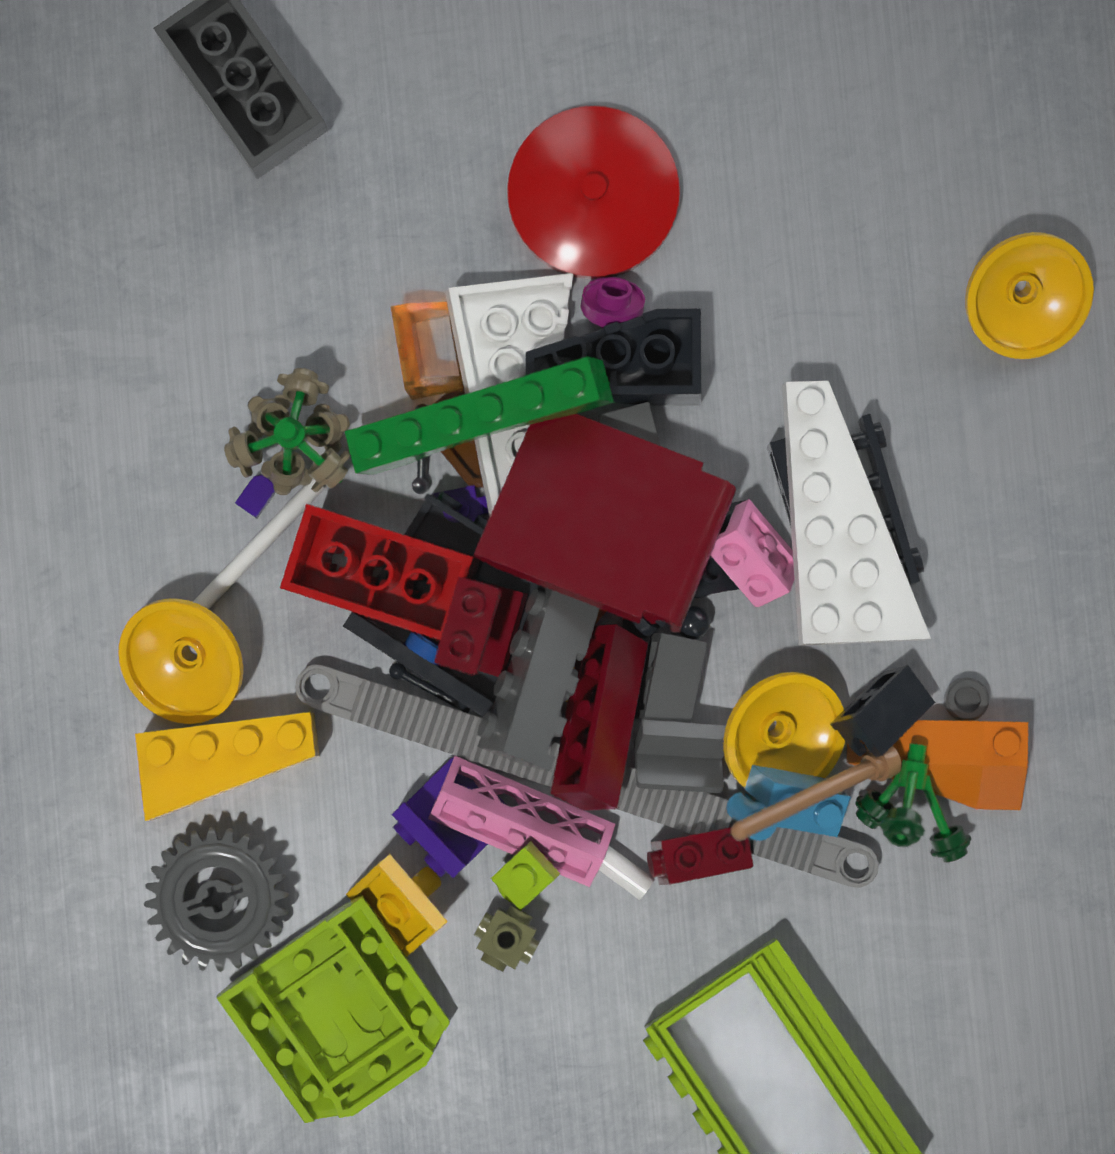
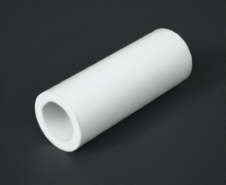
M600 838L595 843L599 844ZM608 846L605 859L599 871L638 900H641L655 879L615 849Z

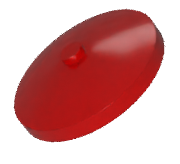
M583 106L572 108L550 117L526 137L519 147L510 168L507 195L509 212L515 230L523 244L538 260L563 274L571 273L576 278L598 279L627 273L642 265L659 250L675 222L679 206L680 188L674 159L664 141L649 125L619 109L603 106Z

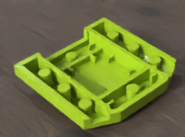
M363 894L343 904L236 978L216 997L304 1123L315 1122V1119L335 1116L343 1118L356 1115L425 1067L433 1055V1050L441 1035L450 1024L449 1017Z

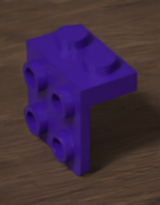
M451 758L407 802H404L391 815L398 821L393 826V829L410 846L417 841L428 852L423 858L424 861L440 877L448 873L454 878L488 844L428 819L453 761V758ZM457 773L454 783L470 790L478 788L474 780ZM498 796V798H499V800L501 801V803L507 805V804Z

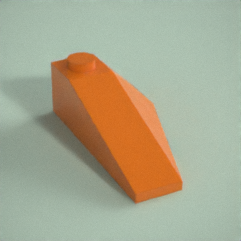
M918 720L893 745L900 756L901 766L902 760H907L910 743L927 746L924 763L929 764L927 775L930 776L935 795L974 809L1021 810L1028 768V722ZM846 743V763L854 766L861 763L862 757L857 755Z

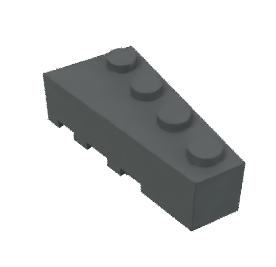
M540 585L539 589H534L528 598L525 609L528 617L523 630H518L512 639L510 654L513 656L507 671H502L495 683L494 695L497 697L491 712H487L479 724L478 736L481 738L477 747L523 766L551 771L555 756L548 754V750L555 736H562L567 720L562 718L560 711L562 703L575 693L579 678H577L578 672L573 666L575 660L581 661L586 656L599 608Z

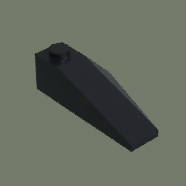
M701 308L654 309L643 313V316L625 322H615L604 326L603 329L579 337L573 336L527 351L526 375L585 357H592L603 360L614 403L642 404L649 402L653 406H700L702 394Z

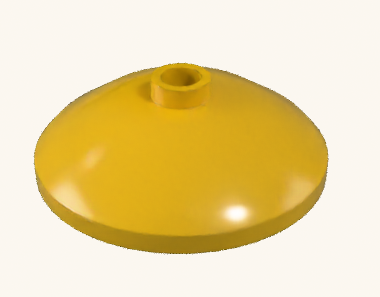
M1031 232L1010 237L990 249L977 263L969 278L965 294V310L970 327L986 347L1002 356L1014 359H1032L1050 354L1069 342L1086 321L1093 301L1094 285L1092 274L1081 253L1069 242L1058 236L1048 233ZM1026 281L1024 289L1018 292L1014 291L1017 283Z
M183 599L157 600L136 612L122 631L118 656L124 680L134 696L156 715L177 723H202L220 715L237 697L243 680V659L239 645L227 625L204 606ZM188 645L196 651L197 655L189 650Z
M800 672L775 674L752 686L734 706L724 732V756L735 780L745 788L752 765L826 778L839 760L845 744V740L838 730L835 731L830 725L844 711L843 705L836 693L818 678ZM776 721L775 728L768 732L770 725Z

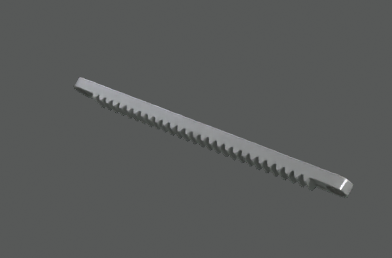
M323 665L306 667L296 679L295 689L298 698L302 703L311 708L552 787L560 745L556 742L551 741L548 754L555 756L551 771L523 766L477 747L481 738L478 736V727L482 720L480 717ZM322 674L330 682V691L322 699H313L306 692V682L312 675ZM625 766L618 810L693 835L729 828L738 822L727 813V799L706 792L638 788L636 785L635 769ZM777 827L775 832L763 841H756L748 837L751 854L849 887L860 888L867 886L875 879L878 873L879 863L877 856L870 848L841 837ZM852 853H860L868 861V870L860 878L849 877L843 867L846 857Z

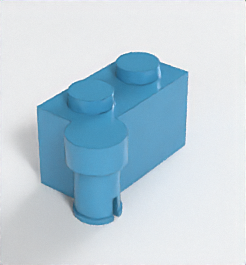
M752 765L745 790L757 800L754 801L746 793L744 796L742 792H738L729 798L726 807L727 813L731 818L740 821L828 778ZM842 791L749 837L756 841H763L769 838L777 827L838 837L851 796Z

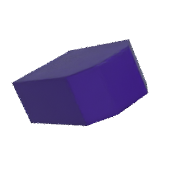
M263 475L253 476L235 504L258 519L275 495L274 484Z

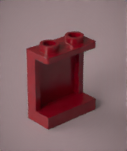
M458 577L434 663L472 675H476L480 671L499 677L501 672L507 669L511 655L510 645L518 631L528 594L485 581Z

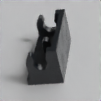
M904 665L883 671L830 725L835 731L838 730L849 747L857 755L862 757L868 749L876 758L883 756L936 702L909 665Z

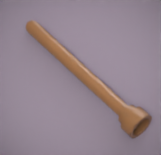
M893 746L883 756L876 758L867 750L861 759V763L734 823L731 827V834L735 839L743 840L867 779L885 781L900 772V756Z

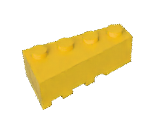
M311 712L135 734L145 821L156 820L222 793L320 757L315 713Z

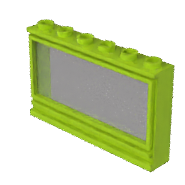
M775 937L645 1025L649 1036L644 1038L643 1042L657 1062L662 1058L666 1059L674 1071L667 1077L681 1098L688 1094L691 1096L699 1108L692 1115L706 1135L714 1131L723 1144L717 1150L719 1154H922Z

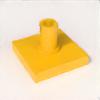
M390 854L346 893L350 900L363 894L406 957L448 922L428 899L441 886V880L437 873L429 867H424L410 878Z

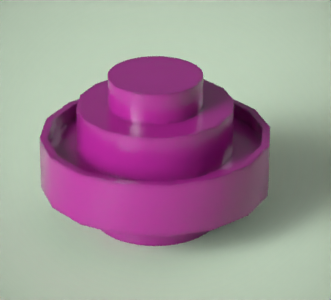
M604 277L590 281L584 287L580 307L583 315L590 322L604 328V326L615 322L621 323L643 316L646 298L643 291L636 284L621 278Z

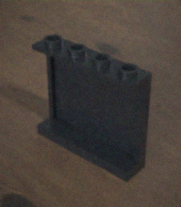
M443 491L440 492L438 497L427 493L424 497V504L404 535L475 557V550L488 520L480 515H477L474 521L459 512L463 504ZM443 511L448 515L452 516L453 518H455L456 520H458L459 523H453L447 520L443 514ZM480 560L474 580L493 583L528 594L518 630H523L528 617V613L525 611L528 598L534 589H539L540 585L499 570ZM386 564L377 576V585L382 580L388 579L389 570H385ZM425 576L423 581L416 580L413 589L419 591L417 597L420 599L423 594H429L431 584L427 583V576ZM351 612L343 625L344 628L482 717L487 712H491L497 697L494 695V686L498 677L480 671L478 674L472 675L449 667L436 666L404 645V642L411 633L410 630ZM431 638L432 640L436 641L437 643H440V640L435 639V638ZM512 654L510 655V659H509V662H508V666H509V663H510L511 658H512V656H513Z

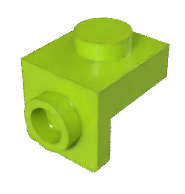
M530 841L490 879L498 886L500 894L521 911L561 873Z

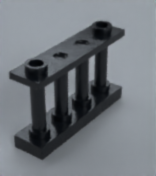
M871 414L863 415L858 420L861 432L851 434L850 436L856 451L867 450L873 474L866 476L872 491L879 490L886 514L883 516L888 531L892 534L898 557L911 586L920 582L918 573L924 572L922 558L918 548H910L881 451V448L887 447L883 428L880 422L873 424ZM784 438L770 442L767 450L791 527L786 441Z

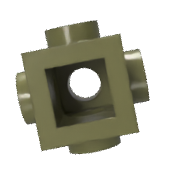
M512 905L509 906L507 911L499 907L494 916L486 912L474 933V936L481 939L477 946L478 950L484 952L481 960L504 972L506 966L515 970L520 961L528 965L540 941L533 938L537 931L536 927L530 925L533 917ZM503 931L511 932L515 937L514 945L509 948L500 946L498 935Z

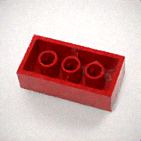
M306 504L280 588L441 640L458 577L475 579L480 559ZM344 550L347 564L345 567H340L337 572V564H332V557L334 554H342ZM385 563L387 565L385 570H389L388 579L382 580L377 585L378 578L372 576L375 567H383ZM425 576H427V583L431 584L429 594H423L420 599L417 597L419 591L413 589L416 580L423 581Z

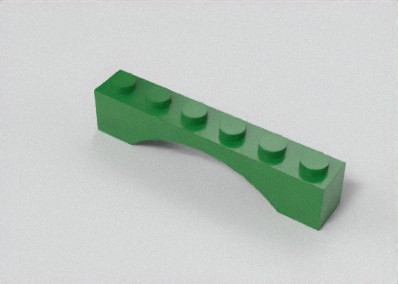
M585 357L344 432L355 474L375 475L414 463L427 456L469 441L529 424L574 415L614 403L603 360Z

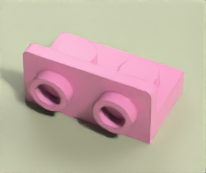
M750 499L736 505L726 531L718 535L711 556L755 607H760L790 593L794 583L793 550Z

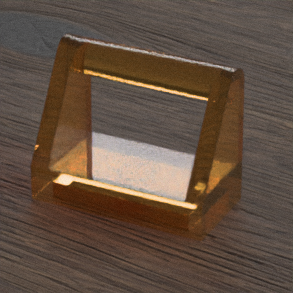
M447 302L406 303L391 306L404 388L411 400L464 390ZM449 317L459 376L425 377L416 323Z

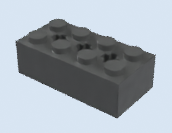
M193 0L153 28L161 43L257 179L328 131L322 116L240 0ZM215 39L224 45L219 51L212 50L210 43ZM241 74L244 78H248L249 82L244 86L236 85L234 78ZM262 109H266L269 113L273 114V118L266 122L260 120L261 118L258 113Z

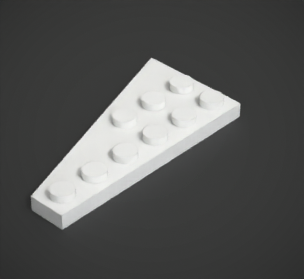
M573 274L448 288L445 295L465 394L526 376L527 351L564 339ZM529 425L474 440L489 516L493 511Z
M829 381L785 382L782 384L799 646L923 641L931 639Z

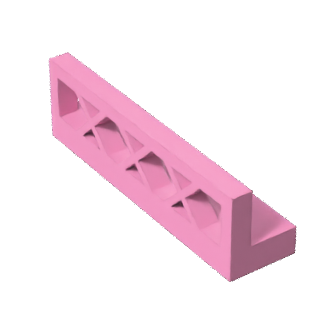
M457 756L453 758L428 818L512 855H516L531 841L561 873L560 875L588 887L591 886L605 859L616 825ZM457 773L474 780L478 788L470 790L454 783ZM505 793L514 797L518 806L510 807L501 803L497 795ZM545 810L552 813L559 823L550 824L545 822L537 812ZM585 827L601 834L599 844L583 838L578 829Z

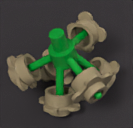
M296 368L291 374H279L277 382L284 386L282 394H278L270 399L254 396L249 400L248 409L251 411V423L248 426V431L240 433L239 429L235 426L229 428L230 441L224 446L227 461L233 468L239 467L244 477L252 476L251 467L260 464L263 460L262 449L278 443L283 448V451L277 452L270 461L264 462L261 467L262 475L268 477L274 484L275 493L288 495L291 489L299 485H309L312 478L316 481L311 488L315 493L324 485L331 489L338 483H341L348 472L344 463L351 454L348 451H344L339 456L337 453L342 447L340 441L344 431H347L350 427L349 419L345 414L338 415L332 412L327 404H318L315 406L313 414L308 417L305 426H303L298 421L302 406L314 405L317 402L319 393H328L329 385L318 381V375L306 368ZM290 402H292L293 405H292L291 413H290V415H289V412H288L287 409L290 407ZM263 435L268 436V437L263 438V439H261V440H258V439H257V438H261ZM307 439L309 443L316 447H325V452L319 455L305 440ZM299 448L314 462L310 469H305L304 459L293 450Z

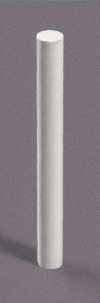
M312 478L311 483L304 485L193 602L210 609L305 510L306 504L310 505L325 488L322 487L315 493L311 488L316 481Z

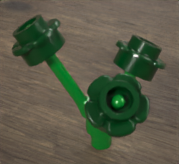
M910 743L907 760H902L901 771L895 775L884 792L881 794L876 790L869 789L864 796L856 798L855 804L858 808L856 816L871 829H876L879 826L883 830V835L891 844L898 847H909L919 842L925 832L922 826L921 815L912 809L915 789L923 790L939 828V831L929 838L933 847L930 853L933 857L942 858L943 862L946 863L956 861L968 853L967 847L970 845L971 836L965 835L961 825L948 827L933 791L930 776L927 775L929 764L924 763L927 746ZM901 786L905 787L902 807H894L889 800Z

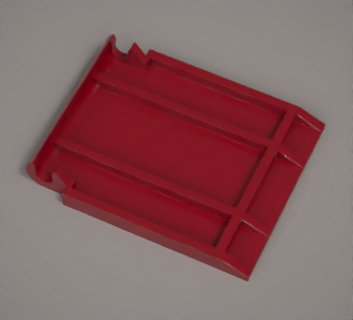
M578 414L529 424L474 556L499 570L640 624L642 617L646 618L651 624L661 620L672 626V632H679L736 493V487L727 480L702 471L704 462Z

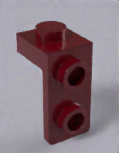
M731 827L684 837L651 842L652 851L647 852L650 874L652 878H658L659 885H671L751 869L753 867L748 837L743 840L735 839L731 834Z

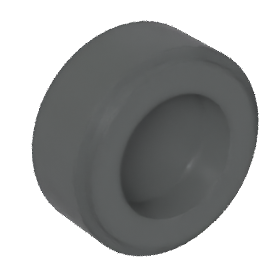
M962 678L948 686L944 694V705L947 712L954 719L974 721L986 712L989 705V694L986 687L980 681L973 678Z

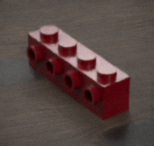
M617 624L594 626L586 656L581 661L576 660L574 669L577 670V678L579 679L575 693L568 698L565 719L567 720L560 740L550 794L583 811L618 809L648 643Z

